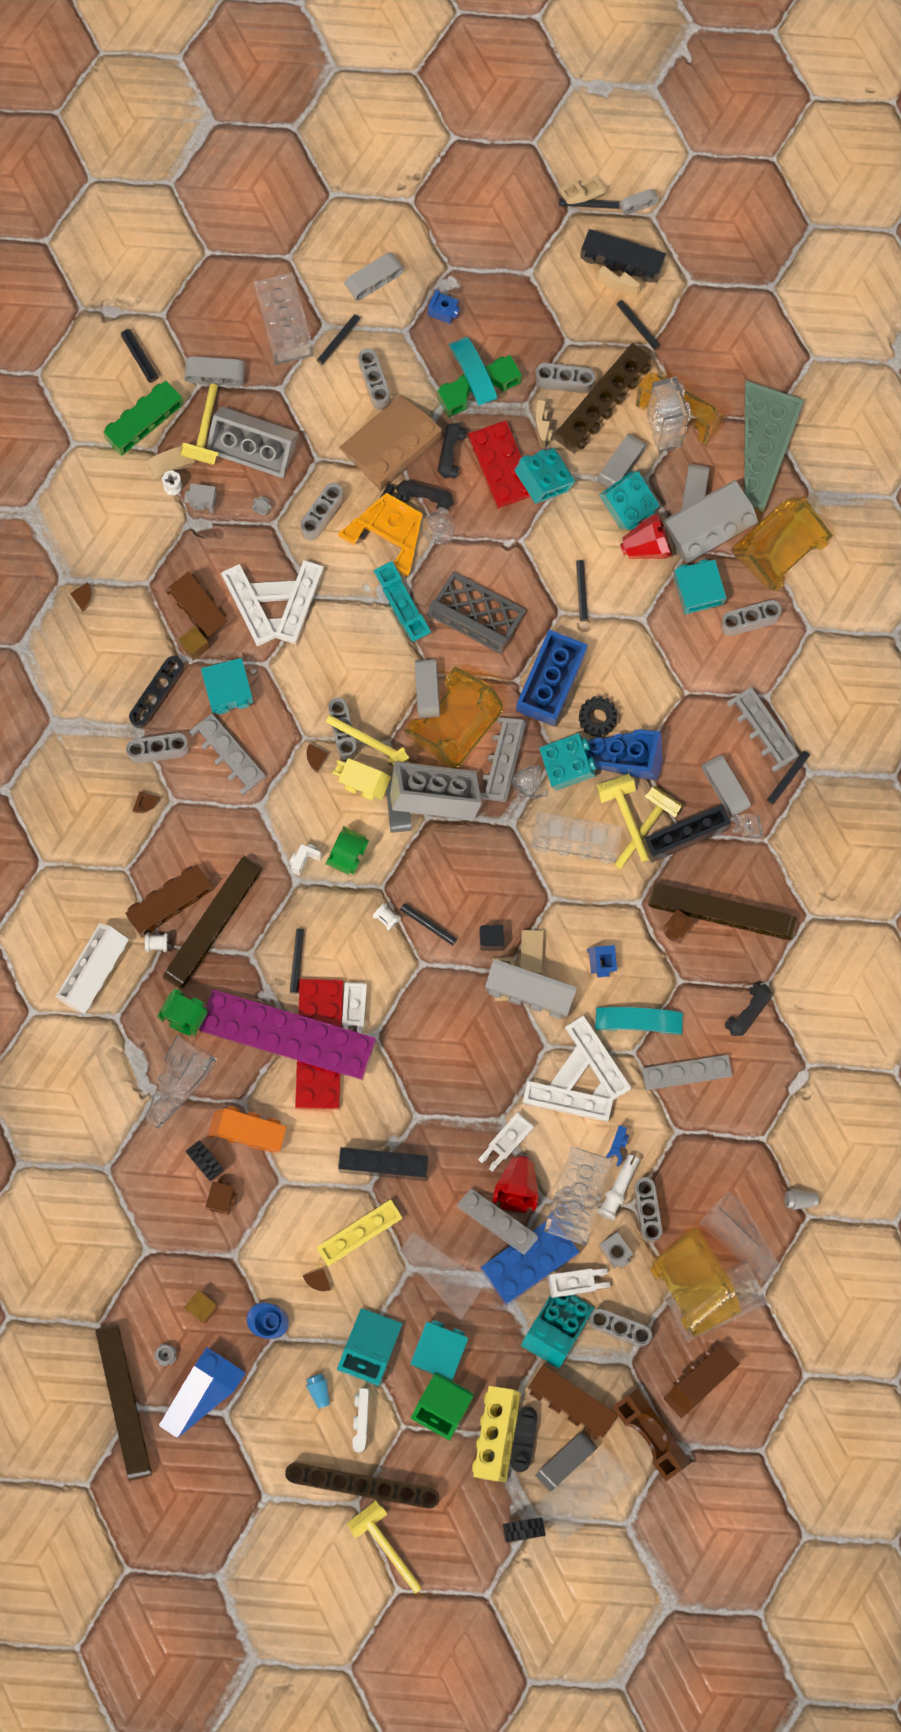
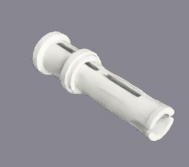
M627 1155L611 1191L608 1190L605 1193L606 1199L602 1207L596 1211L606 1219L614 1221L616 1218L614 1215L618 1206L624 1202L622 1196L640 1163V1159L636 1157L633 1164L630 1165L634 1157L633 1155Z

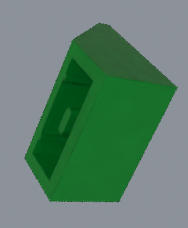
M435 1372L410 1419L450 1441L475 1394Z

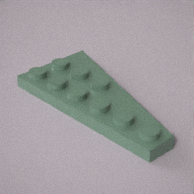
M745 381L744 493L752 504L753 509L764 512L804 400Z

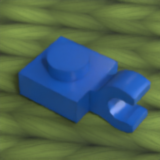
M618 1126L611 1149L605 1158L606 1163L609 1162L610 1157L615 1156L618 1159L616 1166L619 1167L621 1165L622 1155L619 1150L620 1147L625 1148L629 1135L625 1134L626 1127Z

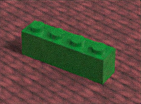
M166 380L163 383H158L153 387L151 393L146 397L142 396L134 407L125 410L117 421L111 422L105 427L103 431L105 440L122 457L184 406L181 395Z

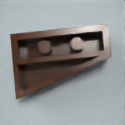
M188 571L164 591L167 595L171 594L178 602L176 605L185 611L189 616V620L207 638L228 622L226 619L227 614L220 606L216 607L212 602L214 598L208 590L204 591L199 585L201 583L199 578L194 573L190 574Z
M722 1344L716 1350L712 1346L703 1355L705 1360L702 1363L697 1360L688 1368L691 1373L687 1377L682 1374L674 1381L673 1384L676 1387L663 1398L681 1419L740 1365Z

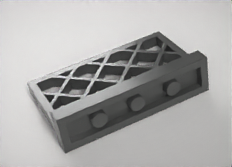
M452 572L436 599L430 604L428 616L502 654L508 640L525 615L526 610L469 579ZM456 580L462 583L463 589L453 591L452 582ZM477 591L481 594L482 598L471 600L469 592ZM465 593L467 601L457 603L454 595ZM451 596L453 604L448 606L440 603L442 598ZM494 600L499 603L500 608L489 610L487 602ZM484 603L486 611L475 613L473 605ZM469 606L472 614L463 615L460 613L459 608ZM513 610L519 613L517 618L508 620L505 611ZM502 612L504 621L494 623L491 615ZM488 616L490 624L482 625L478 623L477 618ZM506 625L508 630L506 636L504 637L497 633L495 627Z

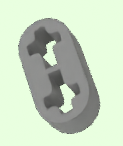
M649 189L623 199L620 202V207L623 213L628 215L655 205L659 198L654 189Z

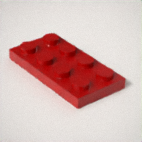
M505 420L468 433L469 442L497 509L530 498L531 496L514 471L522 457L507 421Z

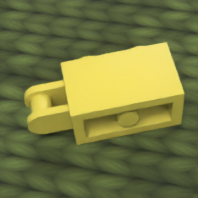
M349 758L346 763L339 760L336 761L337 766L335 771L332 770L331 774L340 777L338 782L345 785V790L354 794L360 791L362 792V797L371 801L374 797L382 800L391 776Z

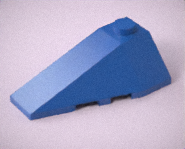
M640 729L633 731V733L623 735L620 733L615 734L613 737L588 740L590 745L588 753L590 758L593 757L597 769L622 775L629 773L630 776L636 778L658 780L663 761L661 732Z
M206 1347L159 1426L179 1438L208 1412L212 1411L219 1403L234 1393L246 1373Z

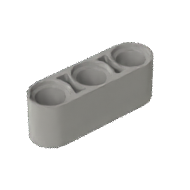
M389 252L349 276L344 284L355 300L359 301L399 277L404 272V267L393 252Z
M365 348L358 355L359 369L373 407L383 410L390 403L389 389L375 351ZM365 359L372 360L370 363H364L363 361ZM371 377L379 378L377 381L369 380ZM378 395L385 396V398L381 400L375 397Z
M186 358L184 379L187 382L197 384L240 386L244 383L245 362L237 359Z
M542 363L536 369L535 382L540 388L589 393L594 388L595 373L591 369L584 367ZM545 373L548 374L549 377L543 378L540 375ZM562 376H567V377H569L570 379H569V380H562L561 377H562ZM586 378L589 379L590 382L584 383L581 381V379Z
M628 433L602 469L597 482L608 488L628 474L642 455L647 444Z
M689 463L681 510L705 497L710 467Z
M328 484L302 519L301 531L305 539H317L341 506L343 490L339 484ZM337 493L338 496L336 498L329 497V494ZM320 509L327 510L325 514L317 513ZM309 525H313L316 527L312 531H308L305 529Z
M769 600L727 612L722 619L721 631L727 636H734L773 625L779 619L781 606L777 601ZM771 609L775 611L776 615H768L766 610ZM752 615L756 620L749 621L746 616ZM733 621L736 626L730 627L726 622Z
M436 659L415 661L418 717L419 719L440 717Z
M340 697L332 699L328 705L329 715L352 726L346 701ZM337 706H340L344 709L340 713H335L333 711V709ZM332 726L339 758L343 761H347L348 758L353 760L357 754L355 738L347 733L338 732L337 728ZM344 746H351L353 748L349 753L342 751Z
M174 733L131 740L126 746V751L133 763H146L183 757L188 753L189 745L187 738L183 734ZM176 742L184 743V746L180 749L173 747ZM156 745L163 746L159 752H154L152 749ZM135 748L142 749L138 755L131 754Z
M721 754L701 765L705 776L730 817L751 807L746 794Z
M643 1177L637 1181L634 1187V1195L641 1237L645 1242L653 1244L662 1235V1225L655 1184L651 1179ZM640 1184H647L650 1187V1192L648 1194L641 1193L638 1189ZM645 1205L651 1206L654 1214L646 1216L642 1212V1207ZM648 1227L655 1228L657 1236L654 1238L648 1237L646 1229Z
M597 1309L589 1317V1325L592 1329L631 1345L645 1347L652 1339L651 1330L647 1326L606 1310ZM597 1314L603 1315L605 1324L597 1326L593 1321V1317ZM621 1322L625 1324L626 1332L624 1334H618L615 1331L614 1325ZM642 1330L647 1334L645 1342H639L636 1339L635 1333Z

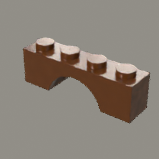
M638 1388L612 1407L625 1426L632 1427L645 1439L652 1452V1464L665 1482L691 1463Z

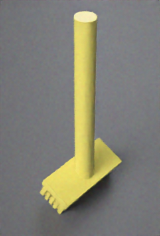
M210 384L197 445L182 443L180 453L181 456L203 461L211 465L214 464L218 453L204 449L218 388L216 384Z
M331 715L326 720V723L390 756L388 763L393 767L395 761L407 763L409 756L405 753L403 747L397 751Z
M628 773L625 776H620V778L617 777V779L614 778L598 784L597 791L601 803L616 798L641 861H648L650 858L624 797L625 794L636 791L634 779Z
M653 786L645 795L647 799L657 806L638 830L641 839L645 837L663 810L677 817L683 807V804L674 800V798L656 786ZM633 839L614 863L618 869L624 866L636 849Z
M374 1501L372 1505H369L363 1512L361 1511L346 1524L355 1538L369 1530L414 1593H417L422 1589L421 1585L376 1525L387 1513L382 1506L380 1507L377 1501Z

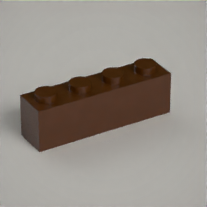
M197 865L187 867L181 872V876L168 880L164 883L162 889L150 892L141 903L136 902L127 909L128 911L125 914L141 938L145 937L146 932L151 933L213 891L212 885Z
M545 1365L541 1366L527 1388L531 1391L529 1395L538 1401L544 1399L550 1403L548 1407L557 1414H560L562 1411L568 1415L567 1420L577 1427L581 1424L587 1428L586 1433L596 1440L598 1437L604 1438L618 1416L614 1411Z

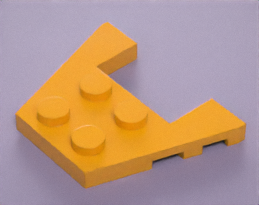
M386 493L367 508L363 514L356 517L351 524L338 533V537L354 546L364 528L402 549L394 565L398 572L408 577L422 513Z

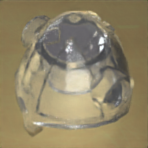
M438 508L437 511L431 512L425 517L422 531L428 541L433 544L444 545L454 538L456 526L454 520L449 515V510Z
M541 765L523 768L513 776L512 785L519 797L538 799L542 796H548L547 791L541 790Z

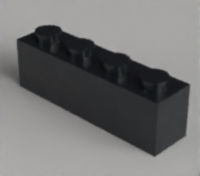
M593 229L588 230L580 255V259L589 264L595 263L605 266L609 270L625 272L629 276L639 277L648 283L658 282L666 257L664 252Z
M720 805L644 837L643 844L650 862L653 863L728 831L731 822L723 805Z
M340 1147L339 1173L426 1181L428 1156Z

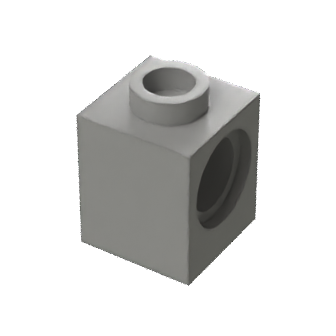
M618 1232L599 1245V1249L613 1269L617 1266L622 1269L631 1262L630 1257H632L633 1253ZM613 1247H620L623 1251V1256L620 1258L613 1257L611 1249Z

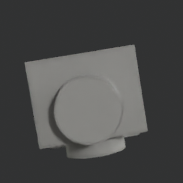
M191 484L190 490H186L185 503H189L190 507L196 510L209 509V513L214 514L217 497L216 487Z

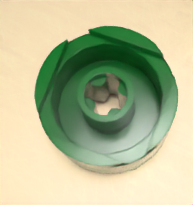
M343 825L325 865L347 875L349 873L354 875L360 862L357 856L358 854L363 856L369 840L366 839L367 836Z
M173 989L163 1003L157 1018L162 1022L166 1019L169 1021V1027L187 1036L192 1034L195 1037L208 1014L207 1009L203 1007L204 1003L199 999L192 997L190 1000L184 997L185 994L183 992Z

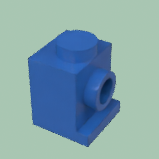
M436 290L428 305V316L451 324L453 318L457 319L460 313L459 300Z
M615 945L587 948L591 974H597V978L610 977V972L617 971Z

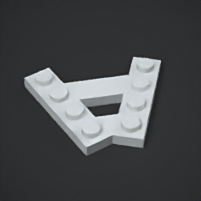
M304 560L296 581L249 583L240 564L221 572V576L257 647L275 638L296 644L324 567ZM288 601L283 617L277 619H267L259 602Z
M582 1016L565 1027V1030L577 1047L549 1086L527 1081L522 1104L608 1122L612 1102L631 1090V1087L585 1017ZM589 1065L600 1081L599 1086L592 1095L571 1091Z

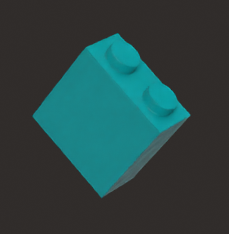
M555 448L549 450L542 449L535 455L522 457L514 470L535 504L567 493L575 483L574 478Z
M639 471L629 472L599 494L618 527L623 530L630 531L639 525L640 520L656 513L655 509L660 506Z
M704 559L691 566L683 564L674 570L673 578L684 615L725 605L726 595L715 560L709 561V559Z
M242 658L201 668L212 714H225L229 712V709H244L253 704Z
M579 733L539 747L551 787L556 791L596 777L594 772L597 769L593 757L590 758L588 750H590L587 738H583Z
M432 1320L431 1323L426 1322L410 1366L433 1375L436 1372L453 1381L468 1342V1338L465 1337L466 1333L455 1328L452 1331L444 1329L445 1325L435 1320Z

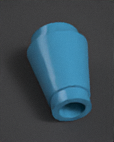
M323 1373L307 1378L305 1386L317 1405V1409L330 1405L327 1378H324Z

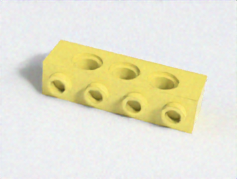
M488 1387V1391L484 1396L485 1411L480 1419V1426L482 1428L476 1443L478 1452L477 1458L473 1462V1477L503 1483L507 1482L521 1392L513 1389ZM501 1406L502 1414L497 1417L496 1411ZM498 1429V1437L493 1439V1431ZM494 1451V1460L489 1462V1454Z

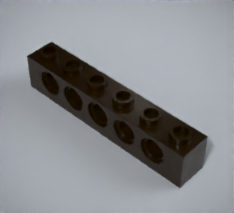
M632 342L556 431L555 440L573 454L579 449L583 450L588 443L587 439L590 435H595L599 431L602 421L604 419L608 420L614 412L613 408L617 404L621 405L627 396L625 394L629 390L635 389L641 375L645 376L650 371L652 356ZM631 367L635 369V371L628 372L626 368ZM619 382L622 386L616 387L613 383ZM607 397L610 400L608 402H604L600 398ZM595 412L597 416L591 417L588 413ZM582 427L584 431L578 432L575 428Z

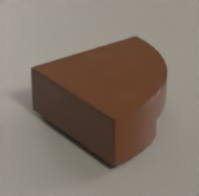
M88 582L70 593L82 612L89 606L92 596Z
M309 743L306 753L310 767L318 773L328 753Z
M139 791L133 813L151 811L159 803L160 797Z
M324 1269L303 1275L305 1282L311 1288L321 1292L331 1291Z

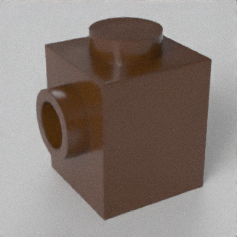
M677 909L664 925L663 932L668 939L680 944L693 928L695 922Z
M220 1179L218 1183L212 1181L206 1203L207 1210L229 1215L230 1208L235 1206L238 1194L235 1193V1188L231 1186V1182Z

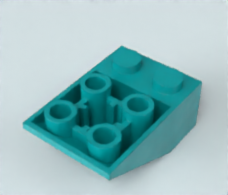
M550 1295L526 1334L521 1346L559 1369L595 1307L575 1295L551 1298Z
M361 1308L336 1369L337 1372L380 1387L403 1323Z

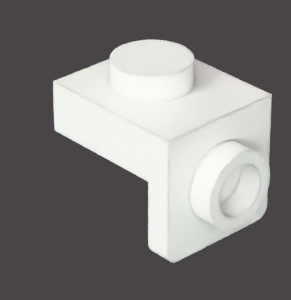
M301 844L297 854L293 853L289 865H291L292 873L300 875L308 857L320 861L322 856L319 848L311 844H307V846Z

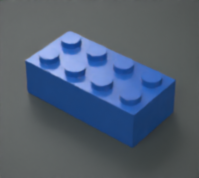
M548 630L517 701L516 712L555 727L587 654L588 645Z
M554 1216L532 1231L537 1235L538 1240L525 1255L510 1246L481 1267L482 1273L505 1306L515 1301L546 1279L548 1275L553 1274L579 1255L578 1249Z

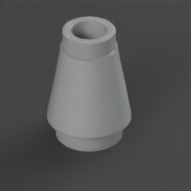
M792 1188L790 1191L785 1192V1207L793 1211L818 1206V1194Z

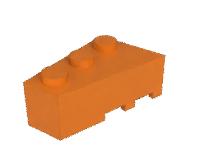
M232 1106L214 1111L207 1137L214 1138L217 1136L228 1139L227 1142L230 1143L238 1142L247 1145V1147L271 1153L280 1152L287 1127L280 1125V1120L268 1118V1121L260 1119L259 1114L253 1112L243 1114L239 1112V1108Z

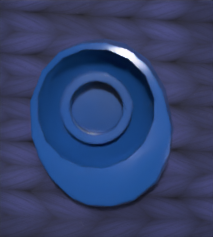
M260 1303L254 1305L249 1310L247 1325L256 1336L265 1339H277L286 1333L289 1326V1318L285 1310L278 1305Z

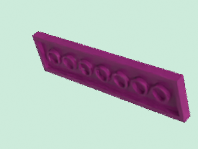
M213 989L206 1006L208 1014L199 1029L200 1032L362 1081L377 1040L375 1037Z

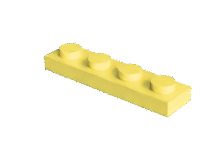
M390 1199L317 1246L316 1249L329 1267L403 1218Z

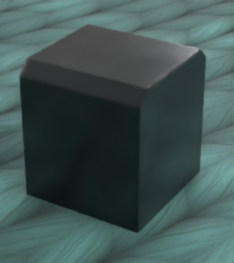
M481 925L479 930L480 950L504 951L503 925Z

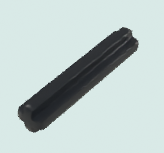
M131 329L122 331V339L148 382L156 381L158 374Z

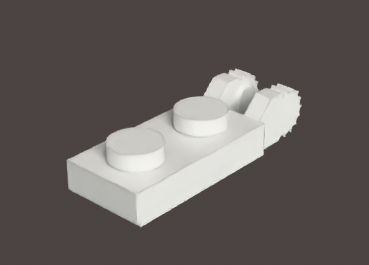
M345 982L342 1026L348 1030L349 1027H357V1032L361 1034L365 1020L367 984Z
M517 1112L492 1140L489 1148L482 1154L479 1161L483 1163L495 1151L500 1156L490 1165L489 1170L493 1172L503 1160L510 1156L532 1131L534 1126Z
M607 1268L548 1275L551 1298L590 1293L610 1288V1282H601L599 1284L594 1282V1276H605L608 1274Z
M360 1388L359 1393H355L354 1407H359L358 1416H354L353 1430H357V1435L352 1439V1446L356 1453H362L367 1442L369 1390Z

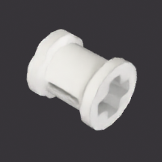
M173 470L165 472L162 477L165 492L168 495L179 494L182 490L180 475Z
M383 903L376 910L373 918H378L386 926V929L390 931L400 921L401 916L395 915L388 908V905Z
M146 932L145 952L163 950L167 953L168 933H164V935H150V933Z

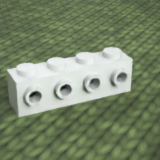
M99 923L57 993L56 998L73 1010L85 1014L87 1009L91 1007L97 992L102 988L107 975L114 968L119 955L124 951L129 939L114 928Z

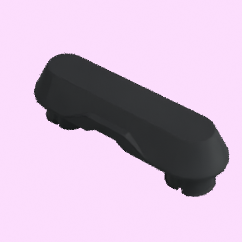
M459 423L448 424L445 429L437 469L444 479L448 477L455 479L459 474V467L452 465L454 458L453 448L454 444L457 443V439L460 441L464 440L467 433L466 429L460 427Z
M403 480L396 487L398 492L396 498L400 501L403 499V502L409 501V496L427 498L431 502L437 503V511L441 512L443 510V513H447L449 506L454 504L452 494L444 490Z
M758 982L753 984V987L750 988V995H753L750 1005L741 1012L737 1019L732 1016L728 1018L729 1022H725V1029L730 1030V1035L743 1036L772 997V992L768 985H760Z
M531 1407L522 1408L517 1417L510 1465L516 1472L526 1471L531 1463L538 1420L536 1410Z

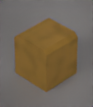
M195 626L178 639L181 648L193 661L209 649L208 641Z
M198 1290L184 1308L202 1323H207L216 1312L217 1305Z

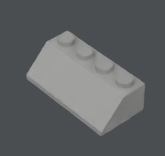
M220 407L213 415L206 449L217 452L218 457L283 478L294 453L299 432Z
M733 480L665 519L664 522L677 555L689 563L758 523L752 504L737 481Z
M397 761L394 763L390 791L392 810L474 820L482 803L476 771Z
M496 959L493 960L485 985V990L492 997H508L510 1003L521 1005V1003L527 1004L529 1009L536 1012H541L542 1010L550 1012L549 1016L556 1019L567 1018L577 989L575 986Z

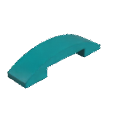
M464 337L449 343L448 346L455 360L458 361L478 406L497 399L485 366L470 339Z
M390 561L374 569V574L386 599L412 643L431 634L422 614L420 615L407 592L394 563Z
M601 1007L596 1008L595 1030H634L682 1035L683 1013L651 1008Z

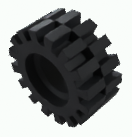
M595 696L591 700L587 699L585 704H582L579 712L581 729L584 728V732L586 734L589 732L592 737L594 735L601 737L602 734L606 736L608 732L611 733L616 725L617 709L614 708L613 702H609L608 698L602 699L603 696H599V699H596ZM602 710L606 714V720L601 724L593 723L590 719L591 712Z
M200 1140L185 1151L210 1182L224 1171Z
M543 1517L502 1524L505 1543L546 1536Z

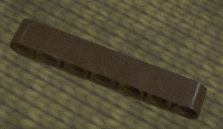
M246 856L240 859L166 969L163 979L181 990L186 986L263 869L262 866Z
M663 884L652 885L648 906L670 913H675L678 909L691 918L784 940H793L798 920L793 915Z
M118 1323L95 1329L128 1479L133 1481L152 1476Z
M301 1463L289 1464L285 1470L287 1480L296 1485L424 1509H433L439 1503L438 1492L430 1487ZM294 1467L302 1470V1476L298 1480L290 1478V1470ZM320 1471L324 1474V1481L322 1483H313L312 1475L314 1472ZM339 1475L344 1476L347 1480L343 1488H337L334 1485V1479ZM359 1480H366L369 1483V1488L366 1492H359L356 1489V1484ZM382 1484H388L391 1487V1493L386 1497L378 1493V1488ZM404 1488H410L414 1493L413 1498L409 1501L403 1500L400 1496ZM427 1492H432L436 1496V1500L432 1505H427L423 1502V1495Z

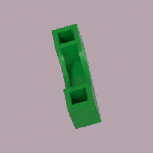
M511 355L501 356L494 363L488 366L484 365L492 385L502 392L521 384L522 375ZM461 375L452 383H444L437 389V399L448 418L467 410V398L471 393V389L465 375Z

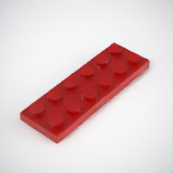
M300 979L298 1015L342 1028L343 980ZM297 1061L295 1109L339 1110L340 1074Z

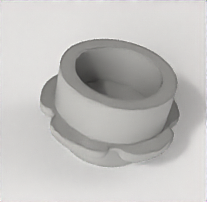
M260 496L253 499L252 509L258 514L267 515L272 506L265 497Z
M162 1344L155 1351L154 1357L161 1366L171 1365L176 1360V1350L173 1346Z

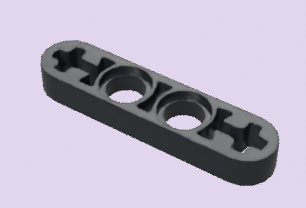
M170 656L164 661L131 710L129 719L135 728H144L149 723L182 674L184 668L179 657ZM175 663H177L178 669H175V668H174V669L171 671L170 675H171V677H173V678L171 679V678L167 675V674L170 672V666H169V664L174 665ZM159 679H166L168 685L166 688L160 689L156 686ZM148 696H154L157 701L154 705L148 706L145 704V699ZM141 706H143V708L145 709V711H144V713H143V715H142L144 720H143V721L139 720L138 722H136V719H135L134 716H135V715H137V716H140V715H141V713L143 712Z

